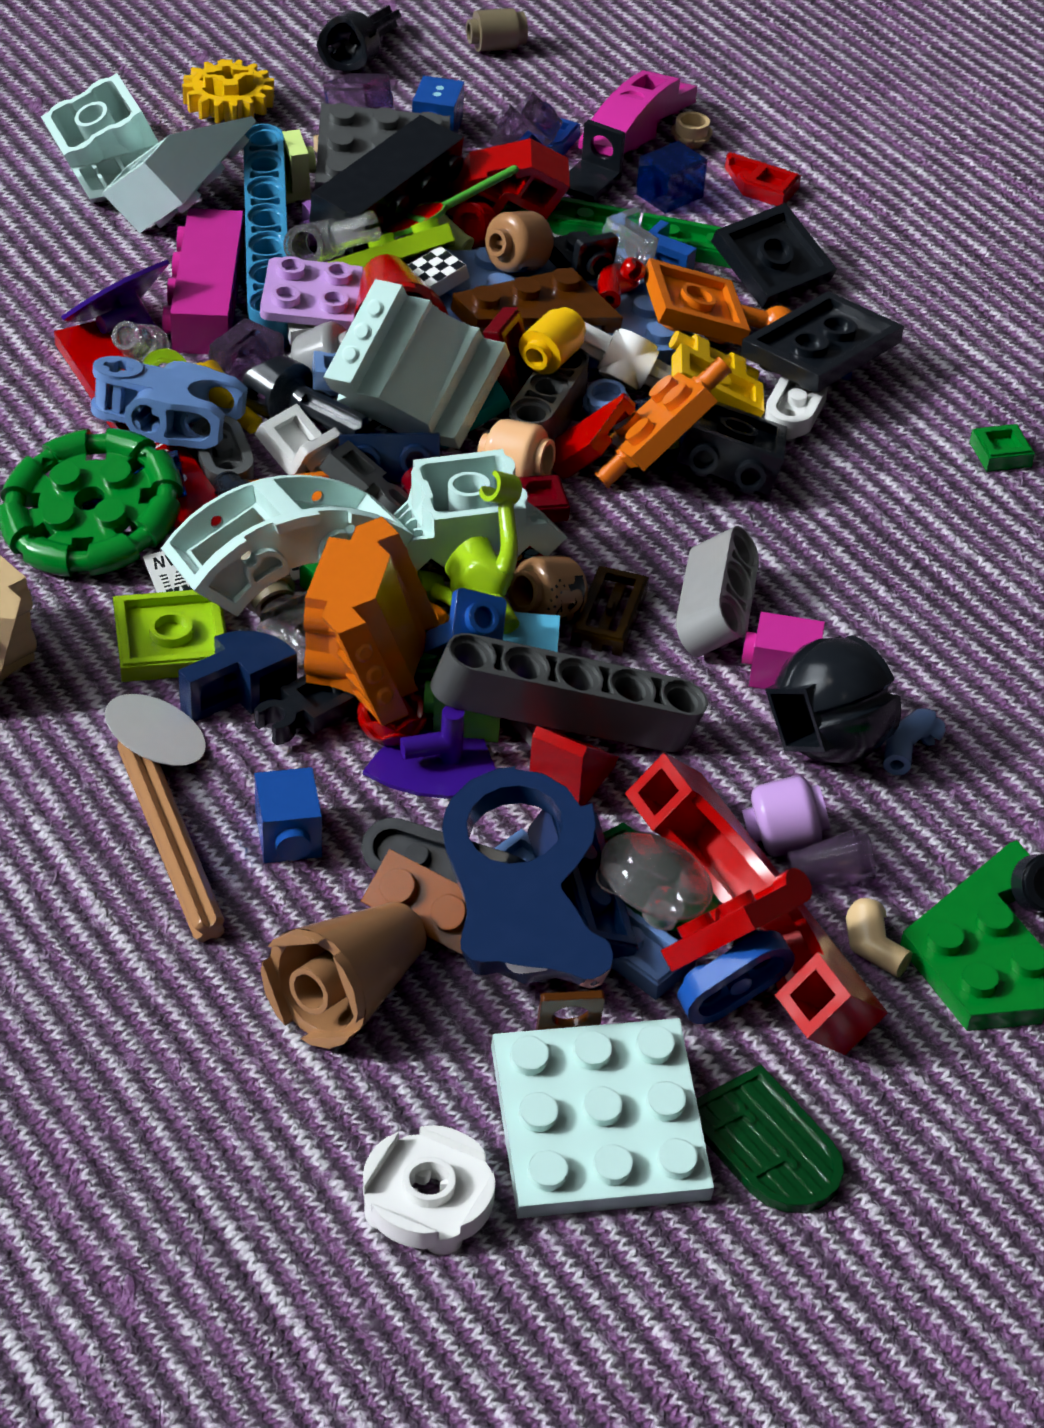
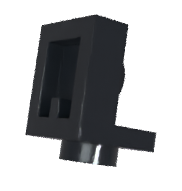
M575 231L567 235L554 237V246L549 260L558 269L572 267L585 281L598 279L601 270L615 262L619 238L613 232L590 236L586 231Z

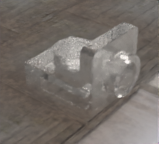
M637 207L609 216L606 219L602 234L613 232L619 238L614 263L623 264L626 258L635 257L645 266L649 258H655L659 238L641 227L644 212Z

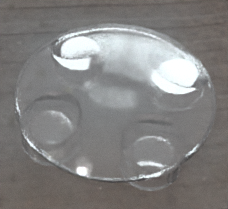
M626 832L611 838L602 850L601 865L596 873L598 885L606 892L618 895L627 904L642 912L644 920L656 929L671 930L675 927L678 920H687L699 916L707 909L712 900V883L703 865L689 851L667 838L646 832Z

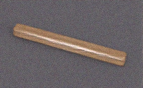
M118 740V751L193 938L199 942H205L210 938L218 939L225 930L223 927L224 917L160 763L141 757Z

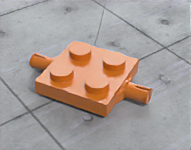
M717 356L697 377L694 376L690 379L678 372L673 377L668 375L657 382L649 392L651 398L637 411L635 410L630 417L613 426L615 432L610 437L613 440L611 445L614 447L616 454L597 472H594L595 476L609 489L629 468L639 467L645 471L718 402L711 394V390L729 373H732L729 366Z

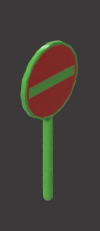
M512 165L444 202H432L413 208L401 221H395L383 233L393 232L395 237L412 233V225L433 218L439 219L448 209L518 173L519 168L516 165Z

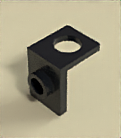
M587 120L584 123L582 159L569 170L570 188L565 194L595 203L622 178L625 132L592 120ZM595 136H604L611 142L613 146L612 156L606 157L598 153L594 146Z

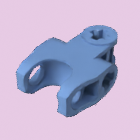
M123 356L101 357L93 363L92 373L96 378L95 397L91 401L90 410L92 415L104 421L126 423L130 431L141 434L156 443L197 449L211 448L218 445L223 439L224 417L229 416L238 420L246 411L247 387L236 377L218 372L206 366L184 361H173L162 368L140 363ZM214 387L227 389L234 398V406L230 409L222 408L210 402V389ZM204 417L210 424L211 432L208 435H199L192 431L188 424Z

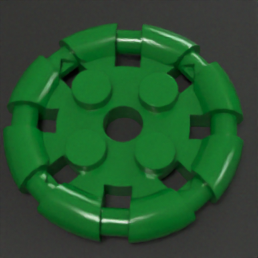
M107 428L104 434H91L90 429H83L61 435L42 445L43 451L34 458L26 456L11 472L0 493L1 499L4 502L0 505V532L5 543L13 553H22L23 561L26 564L45 573L72 577L74 572H89L91 576L119 570L140 559L139 553L149 546L155 548L167 536L181 510V504L177 499L183 494V484L179 469L173 458L166 450H156V444L153 440L141 434L118 428ZM94 454H106L105 460H92ZM143 466L145 467V468H143L141 471H139L137 474H134V473H135L137 470H139L141 467H143ZM100 500L94 509H80L89 501ZM26 507H38V508H36V509H27ZM129 526L133 531V533L128 536L121 533Z

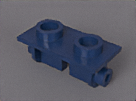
M439 432L339 434L338 447L349 440L387 472L383 478L389 483H401L404 473L413 467V460L440 457Z

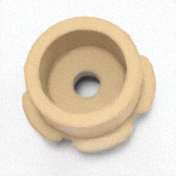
M693 111L679 114L676 118V124L671 127V134L675 136V140L678 141L680 146L687 149L702 147L703 144L710 140L713 131L709 127L710 119L702 113Z

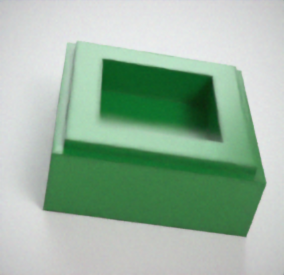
M1018 424L972 429L969 443L986 472L1032 467L1035 453Z

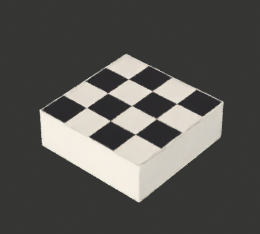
M441 246L408 265L438 296L443 295L470 278L466 264Z

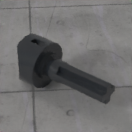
M386 5L369 16L353 10L339 14L327 22L319 33L316 44L319 56L330 69L353 71L362 68L375 59L380 47V38L398 27L396 20L401 17L400 11L395 10L392 12L390 5Z
M286 355L274 357L247 370L243 377L242 383L247 387L246 405L256 414L266 419H270L298 404L311 421L329 430L336 427L341 434H368L373 432L374 423L369 421L368 416L313 390L310 368ZM260 393L265 396V399L260 398L257 395Z

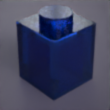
M680 141L640 156L636 195L665 214L703 198L708 159Z

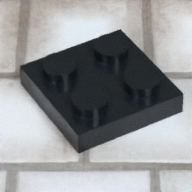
M786 203L717 229L711 240L712 244L762 309L830 281L837 270Z

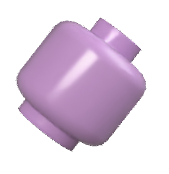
M800 775L756 786L751 794L752 808L742 810L748 834L755 842L762 841L765 852L772 857H781L815 848L822 841V831L830 829L829 818L819 784L810 786L809 782Z

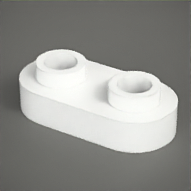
M781 376L767 401L765 419L786 426V439H795L807 434L812 429L825 404L828 386L819 392L803 389L796 382Z

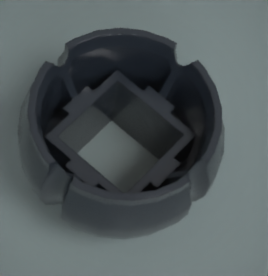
M840 635L835 638L816 639L807 643L785 661L775 680V684L765 689L784 751L800 752L816 761L841 764L859 761L871 755L888 738L894 735L901 719V699L897 694L894 695L888 692V686L895 678L887 663L876 649L856 636L850 635L842 638Z

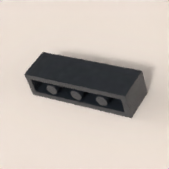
M419 115L312 192L309 231L351 254L355 253L367 244V240L379 236L381 232L395 221H401L411 209L415 208L422 201L429 200L434 192L449 181H454L459 176L464 164V159L461 157L464 137Z

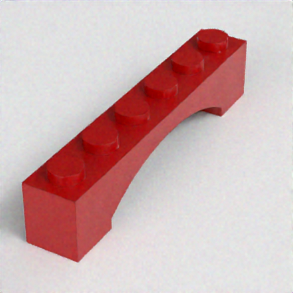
M663 753L624 793L651 830L659 834L686 861L722 904L750 889L753 894L773 885L774 878L780 874L702 773L666 753ZM804 904L755 929L763 931L773 930L781 933L794 953L795 961L791 970L775 983L778 988L775 996L807 1039L846 1055L888 1014Z

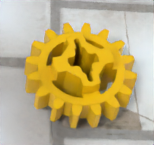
M220 59L217 61L218 65H213L207 61L204 62V69L192 67L191 75H184L183 104L188 105V112H199V119L202 120L210 116L214 117L215 123H220L223 119L227 122L242 117L252 116L254 118V113L266 115L267 107L274 106V78H269L268 70L258 71V64L255 63L243 66L242 60H237L233 64L232 60Z

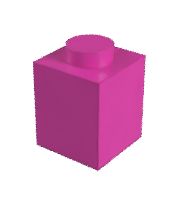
M761 612L757 633L746 631L741 663L752 665L748 687L766 689L774 685L785 661L803 645L823 638L825 622Z

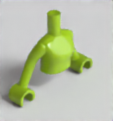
M494 470L492 475L497 480V488L482 486L479 489V495L484 501L498 505L501 544L499 555L495 553L487 537H471L460 544L446 562L445 572L451 580L450 588L444 585L443 577L438 573L421 569L417 572L431 603L441 601L451 606L452 593L459 588L503 597L507 602L503 634H509L515 631L520 624L505 595L514 578L517 564L518 539L514 505L521 497L522 483L516 475Z

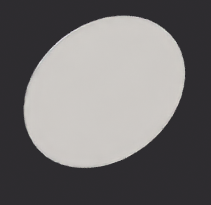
M125 694L115 697L106 706L105 720L112 734L125 747L143 758L164 765L184 766L197 762L205 752V739L196 723L180 709L163 700L141 694Z

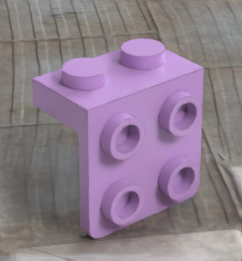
M294 256L271 258L268 262L261 299L260 317L268 321L314 326L333 321L348 330L354 319L363 266L349 265L340 261L328 263L302 260Z

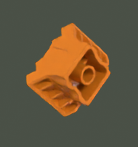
M381 516L356 526L351 540L335 537L328 538L305 596L303 624L306 643L304 657L306 683L330 686L355 695L374 718L384 726L409 716L401 697L419 691L414 682V677L424 652L425 630L439 625V621L400 534Z

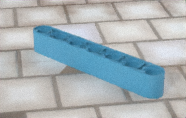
M262 123L253 125L245 133L249 142L243 147L247 307L251 344L258 350L275 352L286 348L290 344L288 340V323L262 319L260 317V305L269 260L274 257L283 258L289 256L284 139L280 128L272 124Z

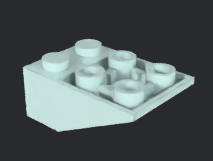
M249 116L170 134L127 165L102 194L139 233L154 223L161 228L178 211L181 214L184 213L199 199L201 194L197 190L203 183L207 186L225 169L221 162L226 156L229 158L235 156L249 142L245 133L253 126L256 120Z

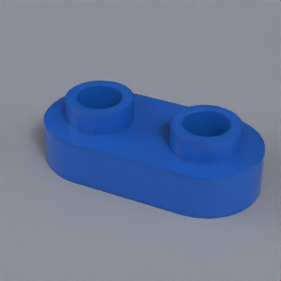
M773 930L751 931L742 936L733 948L709 964L699 965L689 971L678 990L677 999L692 1023L708 1024L715 1022L783 978L794 964V953L781 933Z

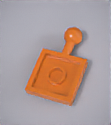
M649 258L645 265L644 281L658 323L671 331L678 330L683 332L685 330L704 335L715 343L723 344L730 342L742 346V340L751 331L749 326L761 329L792 312L784 306H773L764 311L742 305L733 282L728 279Z

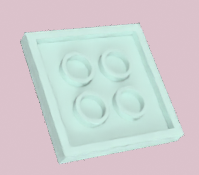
M680 1018L493 1034L491 1049L517 1219L711 1200L714 1185Z

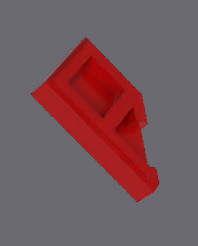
M732 152L726 155L725 169L743 196L778 206L787 203L800 187L801 175Z
M623 393L555 438L556 454L552 470L562 479H565L602 456L613 441L608 433L613 426L633 414L635 403Z

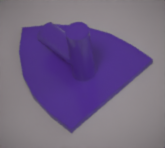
M164 260L106 287L61 316L63 321L80 322L96 318L97 328L102 334H107L133 323L144 344L153 342L161 334L141 298L170 264L169 261Z
M445 706L442 709L441 731L432 733L433 722L425 724L419 735L401 737L399 746H384L365 767L363 775L389 788L417 796L451 799L470 780L496 768L484 739L463 738L465 711Z

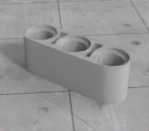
M740 526L732 527L692 547L689 552L676 616V629L682 645L692 656L700 657L745 636L748 630L759 556L753 539Z

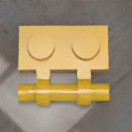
M678 330L674 332L669 342V348L675 350L671 356L672 377L678 372L690 379L694 376L697 377L718 356L729 366L732 373H729L712 389L711 394L718 402L759 417L765 412L763 383L758 381L759 370L747 365L746 358L731 352L727 355L710 347L709 340L697 334L690 337Z

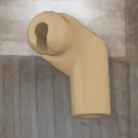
M860 898L854 901L846 915L851 950L897 978L900 977L911 961L912 952L886 937L884 918L887 915L884 906L879 901L870 898Z

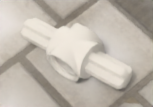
M584 321L586 334L580 348L586 351L588 356L599 361L597 369H599L598 373L604 378L616 380L626 389L637 391V389H641L643 384L653 388L662 378L668 375L672 376L671 366L657 359L659 351H657L658 347L651 341L622 328L616 330L612 336Z

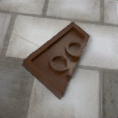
M572 267L559 268L553 272L530 277H518L507 282L489 286H477L474 289L453 293L451 310L462 322L470 326L479 327L482 335L483 331L503 307L519 308L525 332L549 310L562 307L573 309L585 322L592 326L602 325L601 329L606 333H614L616 330H619L623 317Z

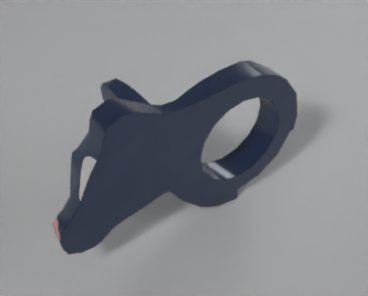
M516 766L492 770L470 780L451 798L445 810L442 825L445 850L467 908V916L460 940L461 950L468 965L477 975L498 973L522 984L559 978L571 981L582 987L594 988L602 985L612 967L613 953L611 945L605 938L592 932L585 925L575 906L561 889V883L578 866L593 843L596 829L593 803L580 806L567 787L543 773L517 770ZM522 803L539 807L552 815L561 828L557 842L544 855L529 862L509 864L491 860L479 852L469 839L474 824L486 812L508 804Z

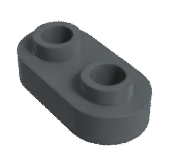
M225 416L223 439L221 442L207 449L193 448L200 468L212 485L215 477L225 471H233L239 474L242 480L254 479V457L243 429L237 420ZM204 417L197 420L192 426V431L199 435L210 434L211 428L208 420Z

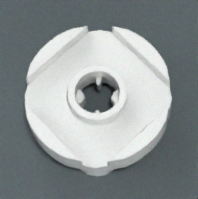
M420 1126L418 1135H408L399 1139V1132L386 1137L372 1150L364 1166L363 1196L365 1219L370 1226L378 1229L385 1236L399 1244L413 1248L428 1249L431 1253L437 1255H449L456 1252L461 1247L463 1240L473 1236L484 1226L492 1212L495 1197L494 1171L492 1173L486 1163V1153L473 1138L458 1130L444 1126ZM431 1178L440 1181V1192L437 1194H422L418 1192L417 1188L412 1187L414 1183L426 1185Z

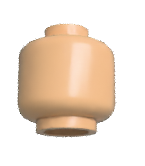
M502 419L494 424L489 433H484L480 438L478 452L503 449L505 455L514 460L515 475L517 477L550 475L553 469L556 454L555 443L552 439H549L547 431L539 424Z

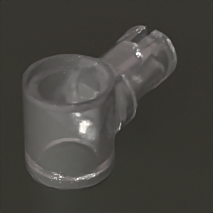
M368 211L362 215L341 221L330 218L296 225L285 235L283 242L284 252L286 256H294L302 260L327 262L336 256L342 255L347 248L379 241L381 237L380 227L365 230V226L378 223V219L372 211ZM309 233L317 241V251L315 254L310 251L307 245Z

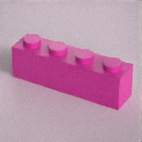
M189 208L186 225L177 227V252H173L172 278H168L167 285L168 305L163 306V333L171 334L172 350L178 353L229 355L244 254L243 211Z

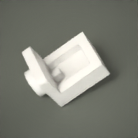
M295 404L261 423L255 436L286 474L293 475L301 474L308 470L310 472L321 471L319 469L320 465L329 453L334 450L341 433L334 427L322 434L300 406Z

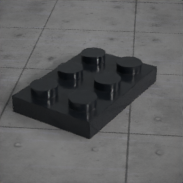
M827 291L745 337L742 340L741 356L759 364L766 371L775 372L796 382L803 389L819 392L901 343L904 326Z

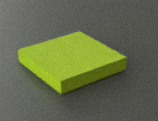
M194 590L113 596L121 682L178 678V670L214 655V637L227 633L223 608Z

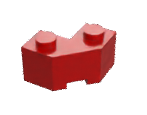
M531 138L471 151L464 159L463 168L459 176L454 181H449L448 199L512 165L518 166L519 171L515 175L448 209L447 214L454 216L456 210L464 203L484 202L494 210L497 216L509 200L528 211H535L543 215L547 220L570 188L568 158Z

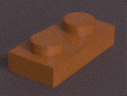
M389 849L361 902L370 908L389 902H400L407 905L421 918L427 938L464 957L460 940L467 916V908L459 885Z

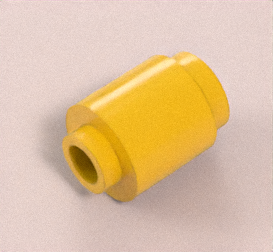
M567 307L549 310L521 336L519 352L522 359L531 369L538 373H554L582 346L586 334L584 320L576 311Z

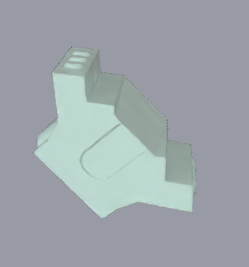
M118 74L96 81L87 91L72 99L57 103L48 113L41 116L91 203L107 201L108 199L102 192L127 165L159 143L143 112Z
M375 279L323 378L331 390L339 393L337 401L398 433L439 432L440 445L460 449L510 353L506 343L483 338L479 327L470 326L440 311L438 307L432 304L431 300L408 296L402 284Z
M503 449L413 460L411 489L408 500L393 516L414 535L406 548L417 571L430 559H433L445 568L451 554L460 544L471 537H487L495 553L499 555L501 544L498 505L484 501L479 495V489L482 486L497 488V480L492 475L494 470L515 475V462L512 458L505 455ZM522 487L521 497L514 505L518 556L529 546L542 555L549 556L568 537L542 511L528 502L527 492Z

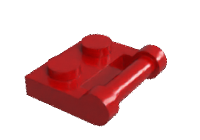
M790 868L774 878L773 885L753 894L750 889L677 927L682 939L660 950L671 972L804 904L812 896L810 880L800 869Z

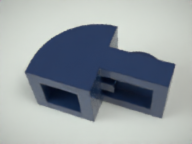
M233 631L214 637V655L178 670L180 710L194 722H197L240 702L252 715L254 714V709L260 703L273 699L280 700V687L297 679V652L283 640L263 632Z

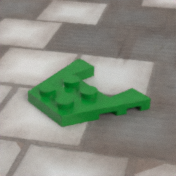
M1017 840L1005 846L904 930L900 945L912 952V964L966 1031L1038 1025L1043 1022L1044 948L1006 905L1016 901L1011 889L1013 870L1021 859L1030 855Z

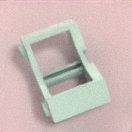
M280 475L240 485L204 504L172 533L161 547V550L195 592L238 617L256 595L272 583L289 575V569L319 562L329 537L351 540L356 526L381 516L400 534L405 546H407L414 535L372 495L355 486L322 476ZM316 491H321V498L317 501H313V493ZM215 516H220L221 522L216 526L211 525V519ZM248 551H251L250 557L248 559H241L242 555H244Z

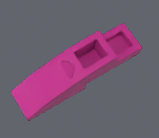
M642 70L622 83L606 99L591 120L625 132L624 153L636 150L640 145L656 138L657 123L661 119L669 115L678 114L681 109L696 102L697 86L682 83L680 78ZM583 133L578 142L579 149H582ZM598 135L594 137V146L598 153L606 157L612 156L613 146L611 142L604 136Z

